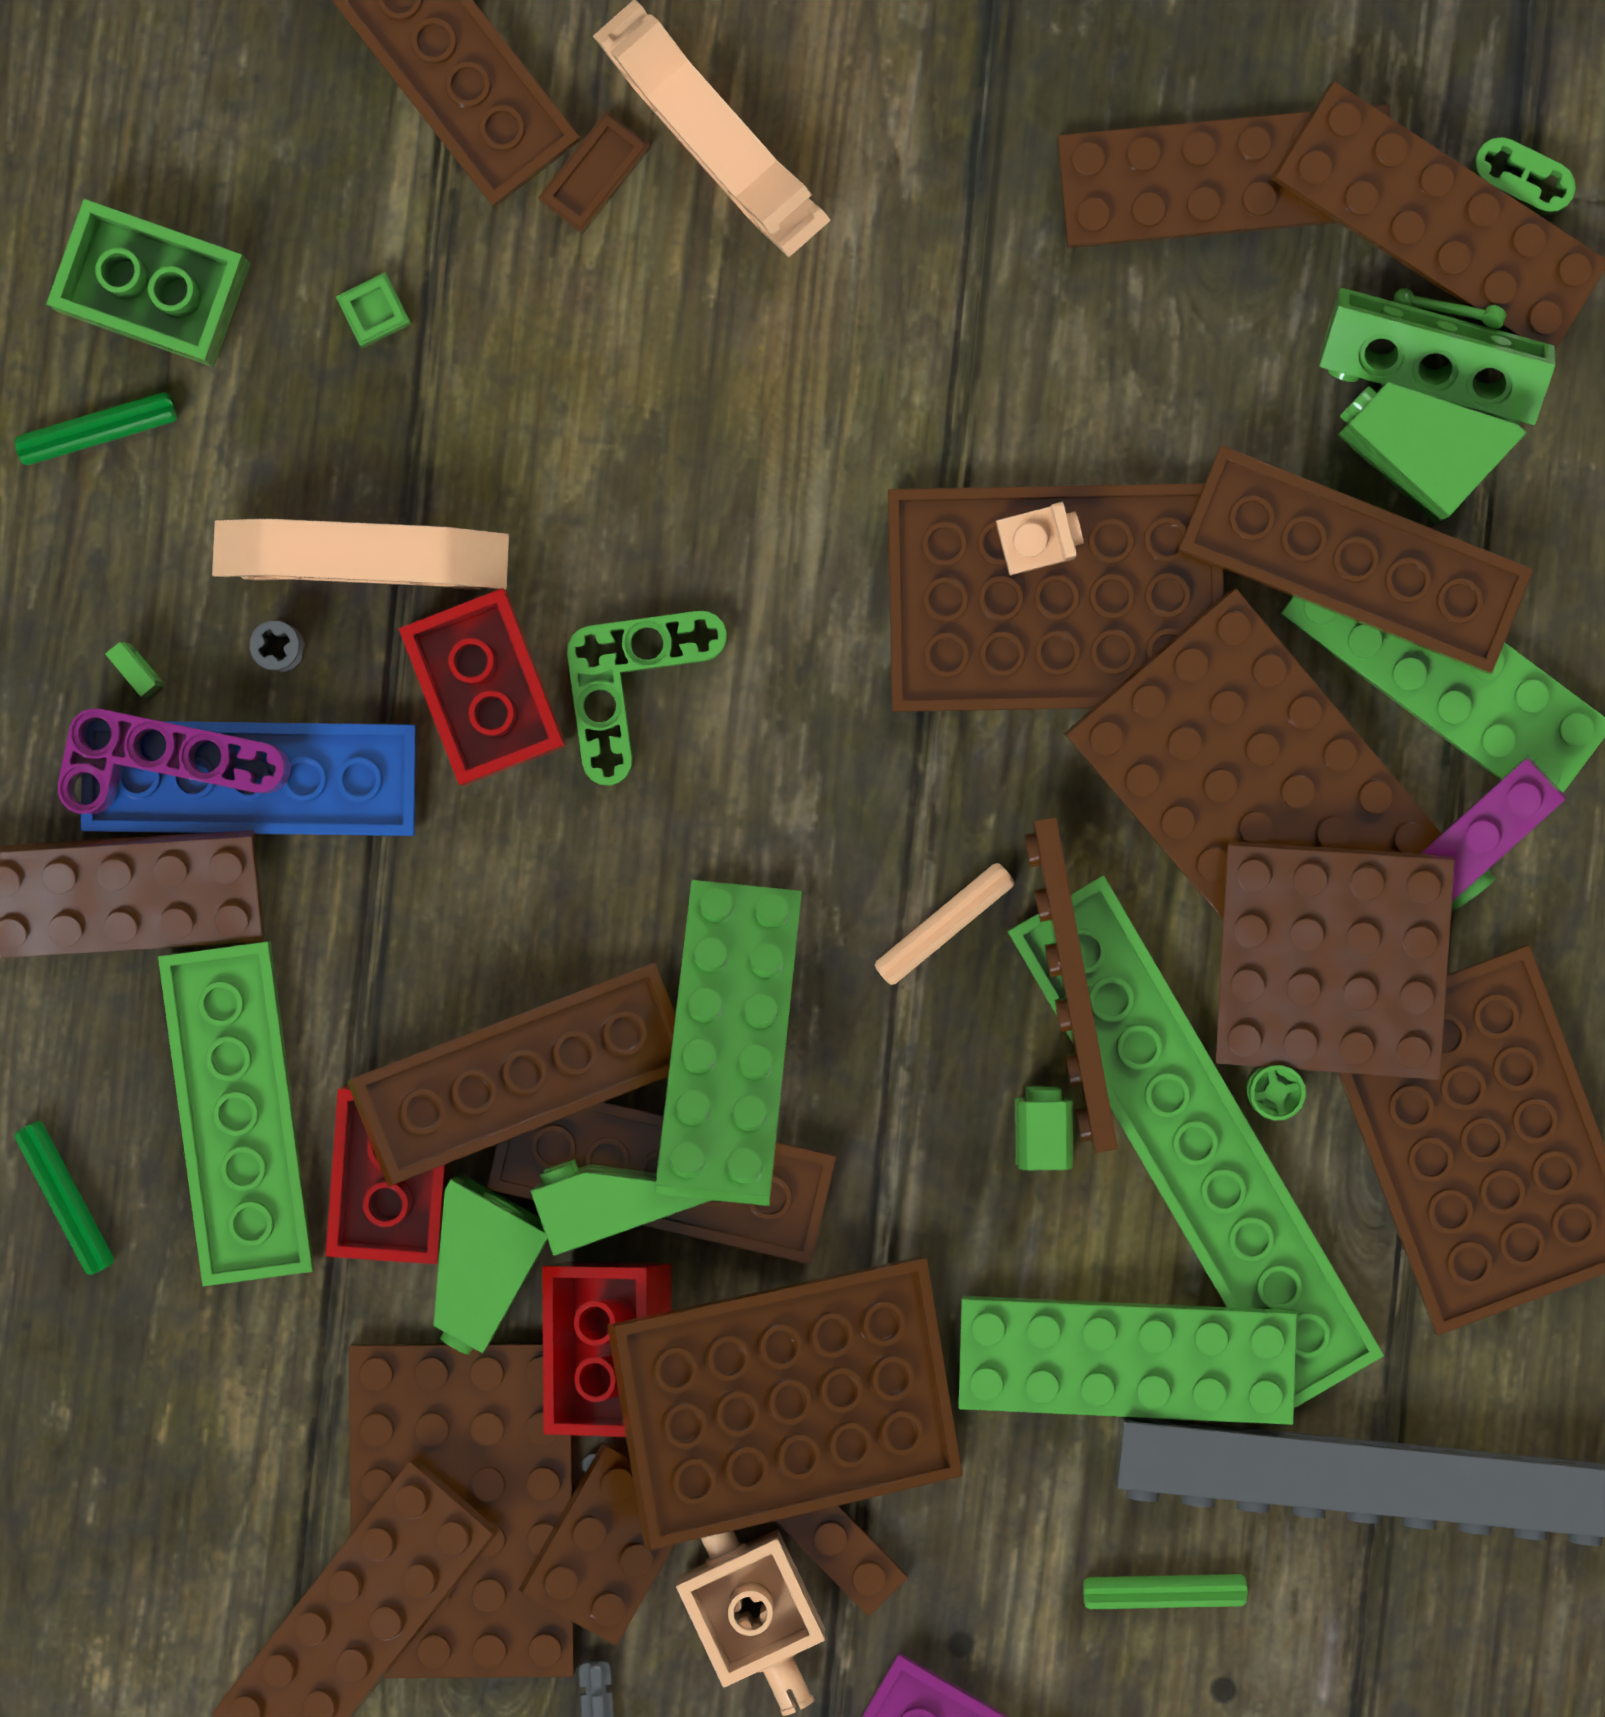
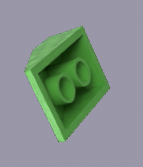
M575 1159L543 1170L544 1173L540 1174L542 1181L531 1191L553 1256L711 1201L656 1194L657 1172L594 1164L578 1168Z

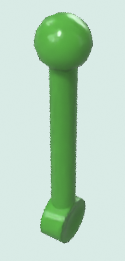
M1407 288L1397 290L1393 297V302L1411 307L1414 306L1482 320L1486 326L1493 329L1501 328L1507 316L1504 309L1495 305L1488 306L1486 309H1480L1416 296Z

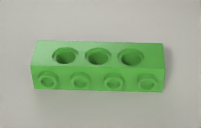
M1340 287L1321 345L1319 367L1328 369L1329 374L1340 380L1357 382L1362 378L1380 383L1382 387L1389 382L1465 408L1468 407L1487 412L1490 416L1517 425L1521 422L1535 425L1556 362L1555 345ZM1387 339L1393 342L1396 348L1388 354L1380 355L1372 352L1367 346L1373 340ZM1439 353L1446 356L1450 362L1443 368L1431 369L1426 367L1421 360L1429 354ZM1485 368L1497 369L1504 375L1499 381L1491 384L1480 382L1475 377L1480 370Z

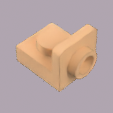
M1063 502L995 522L1009 576L1073 560L1077 556L1075 546L1084 544L1077 514L1075 511L1066 514Z

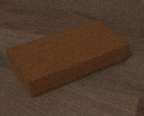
M606 111L539 195L538 199L574 229L583 234L650 150V145Z

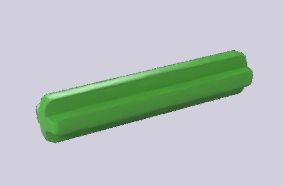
M1241 1574L1088 1577L1084 1579L1083 1602L1088 1609L1244 1606L1248 1598L1247 1581L1245 1576Z

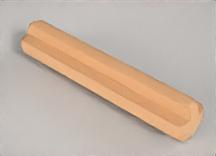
M995 863L880 957L875 963L876 970L888 984L894 985L1010 890L1015 883L1012 876L1001 864Z

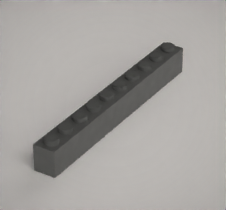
M1120 1417L1114 1482L1117 1489L1126 1490V1498L1132 1500L1157 1502L1159 1501L1160 1493L1182 1495V1504L1197 1507H1214L1215 1499L1237 1501V1509L1258 1513L1270 1512V1504L1292 1506L1293 1515L1308 1518H1325L1326 1510L1348 1512V1520L1368 1524H1379L1381 1522V1515L1403 1517L1402 1525L1419 1529H1436V1521L1458 1523V1531L1479 1535H1490L1492 1526L1514 1528L1513 1536L1529 1540H1547V1532L1569 1534V1542L1589 1546H1601L1603 1537H1605V1463L1154 1418Z

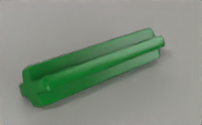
M166 392L158 393L18 435L14 439L15 449L22 464H35L172 423L177 419L175 404L170 394Z
M36 1121L19 1129L14 1134V1138L85 1273L94 1275L114 1263V1257L44 1124Z

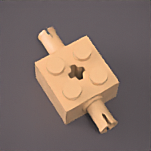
M779 1529L747 1544L746 1542L738 1541L734 1530L701 1538L709 1558L705 1560L706 1563L678 1575L676 1588L723 1688L757 1672H764L780 1706L782 1716L796 1712V1704L788 1689L792 1690L800 1709L809 1706L815 1699L810 1694L793 1657L797 1653L825 1641V1627ZM750 1597L753 1602H763L760 1609V1617L753 1619L749 1612L741 1614L738 1612L742 1607L743 1598Z

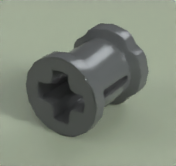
M267 621L260 624L253 631L249 650L252 658L259 666L268 670L287 672L295 669L302 662L306 643L303 635L296 627L281 621ZM273 633L281 638L289 637L290 642L284 647L287 656L283 660L274 655L267 656L265 652L272 646L269 637Z

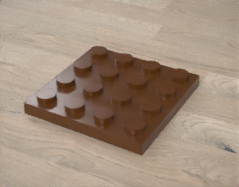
M1229 841L1216 1064L1257 1067L1283 1065L1298 1070L1440 1080L1455 856Z

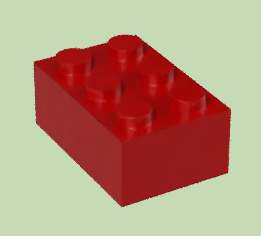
M501 588L398 628L459 786L465 787L568 747L510 596L505 589Z
M348 1085L338 1088L326 1256L437 1265L440 1254L444 1195L449 1183L450 1163L388 1187Z
M566 1261L542 1266L543 1432L550 1435L626 1437L607 1324L671 1311V1263Z

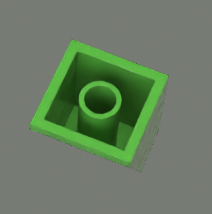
M1388 382L1377 392L1368 386L1339 416L1347 424L1337 435L1431 522L1436 524L1456 510L1527 432L1517 424Z
M461 1172L450 1180L445 1189L433 1326L444 1331L440 1338L444 1343L464 1354L470 1355L473 1349L483 1353L491 1343L548 1239L538 1215L497 1192L488 1190L486 1186Z

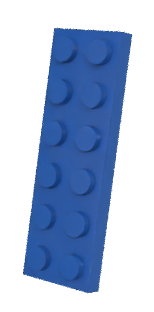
M94 720L86 730L87 742L93 749L100 750L104 748L111 739V728L105 720ZM161 721L279 747L288 756L291 764L289 779L278 791L273 793H255L122 765L117 794L113 804L98 814H81V831L213 833L254 830V834L416 836L417 725ZM158 730L147 732L140 742V750L147 760L151 762L156 761L165 753L166 740L164 735ZM212 741L202 743L195 752L197 767L202 772L209 773L219 766L221 761L219 747ZM235 746L236 764L234 768L257 773L259 784L262 783L264 776H274L275 765L267 762L268 753L264 752L261 761L247 760L237 757L241 746ZM234 769L229 776L231 780L235 779ZM90 773L82 775L81 803L88 805L93 803L100 793L98 779Z

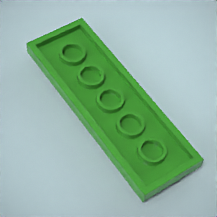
M1292 597L1279 614L1499 780L1505 777L1524 758L1529 756L1557 787L1564 792L1605 738V717L1506 643L1503 645L1493 673L1487 674L1296 597Z
M698 880L691 881L656 1180V1194L769 1206L802 891Z
M271 941L158 956L202 1286L313 1272L315 1265Z
M963 1296L961 1310L959 1409L1293 1425L1297 1310Z

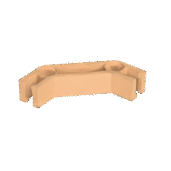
M636 0L630 2L593 35L594 39L644 102L745 216L788 257L794 254L831 221L826 213L809 199L811 193L805 185L776 160L690 63L662 24L653 15H648L642 5Z
M281 519L215 520L212 576L241 577L248 580H312L422 585L465 590H481V588L499 590L507 588L509 534L435 526Z

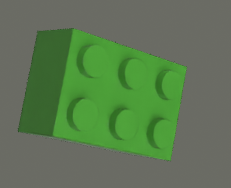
M83 199L47 305L58 313L214 367L251 263L242 254Z

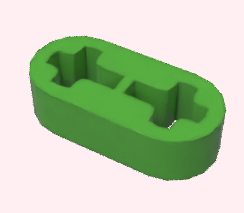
M1503 137L1493 138L1484 143L1474 155L1472 170L1475 174L1537 214L1544 216L1556 214L1563 210L1574 197L1576 189L1575 179L1569 169L1511 139ZM1499 151L1508 154L1506 164L1521 172L1520 177L1509 172H1503L1498 178H1494L1489 174L1492 165L1485 161V156L1494 157ZM1549 175L1558 179L1556 189L1562 192V197L1553 196L1548 202H1543L1539 199L1541 189L1526 181L1528 176L1538 181H1544Z

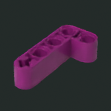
M87 709L80 712L70 725L58 780V795L66 808L73 812L81 814H98L103 812L113 804L116 797L122 765L255 793H273L280 790L287 783L291 774V764L283 750L272 744L103 709ZM104 719L111 728V739L104 748L95 750L87 742L86 730L94 720ZM158 730L165 737L166 750L160 759L151 762L142 755L140 742L147 732ZM212 741L221 751V761L214 771L205 773L195 763V752L202 743ZM235 746H241L237 757L247 760L261 761L264 752L268 753L267 762L275 765L274 776H264L262 783L259 784L257 773L234 768L236 764ZM234 769L235 779L231 780L229 776ZM90 773L98 779L100 793L93 803L85 805L76 797L75 784L82 775Z

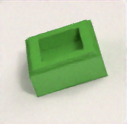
M386 272L336 296L361 348L411 325Z
M119 642L106 653V656L140 697L150 699L164 687L162 679L133 644Z

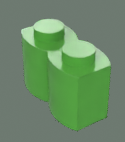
M1026 1086V1096L1015 1097V1165H1018V1169L1021 1170L1073 1169V1100H1070V1097L1062 1096V1089H1059V1086Z

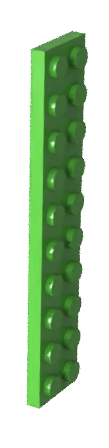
M1102 875L1071 893V899L1110 1108L1225 1306L1297 1310L1294 1408L1382 1358L1384 1354L1105 876ZM1037 913L1007 932L1057 1016L1055 999L1064 998L1061 976L1050 977L1044 944L1054 943L1051 922H1040ZM1066 1031L1068 1037L1073 1043L1071 1031Z

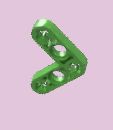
M708 611L686 612L587 626L579 629L572 635L567 648L582 765L585 773L592 781L600 785L613 786L626 779L632 769L633 755L621 673L706 662L715 659L723 652L727 643V632L724 623L718 616ZM705 621L710 630L717 629L718 639L709 642V651L699 652L696 643L679 644L683 656L671 657L673 641L667 629V624L679 623L678 635L694 632L696 628L695 622ZM644 628L657 630L663 638L661 653L656 658L650 660H643L637 657L631 647L634 634ZM624 630L622 648L628 660L627 664L616 665L617 653L600 656L599 666L590 667L586 658H578L577 649L586 646V637L596 636L598 644L601 645L615 644L612 632ZM597 690H605L611 693L616 702L614 715L604 722L590 720L584 710L587 696ZM620 725L621 737L609 736L612 752L614 754H622L623 764L615 766L614 776L605 777L603 769L593 768L592 758L601 755L600 738L588 742L587 730L606 731Z

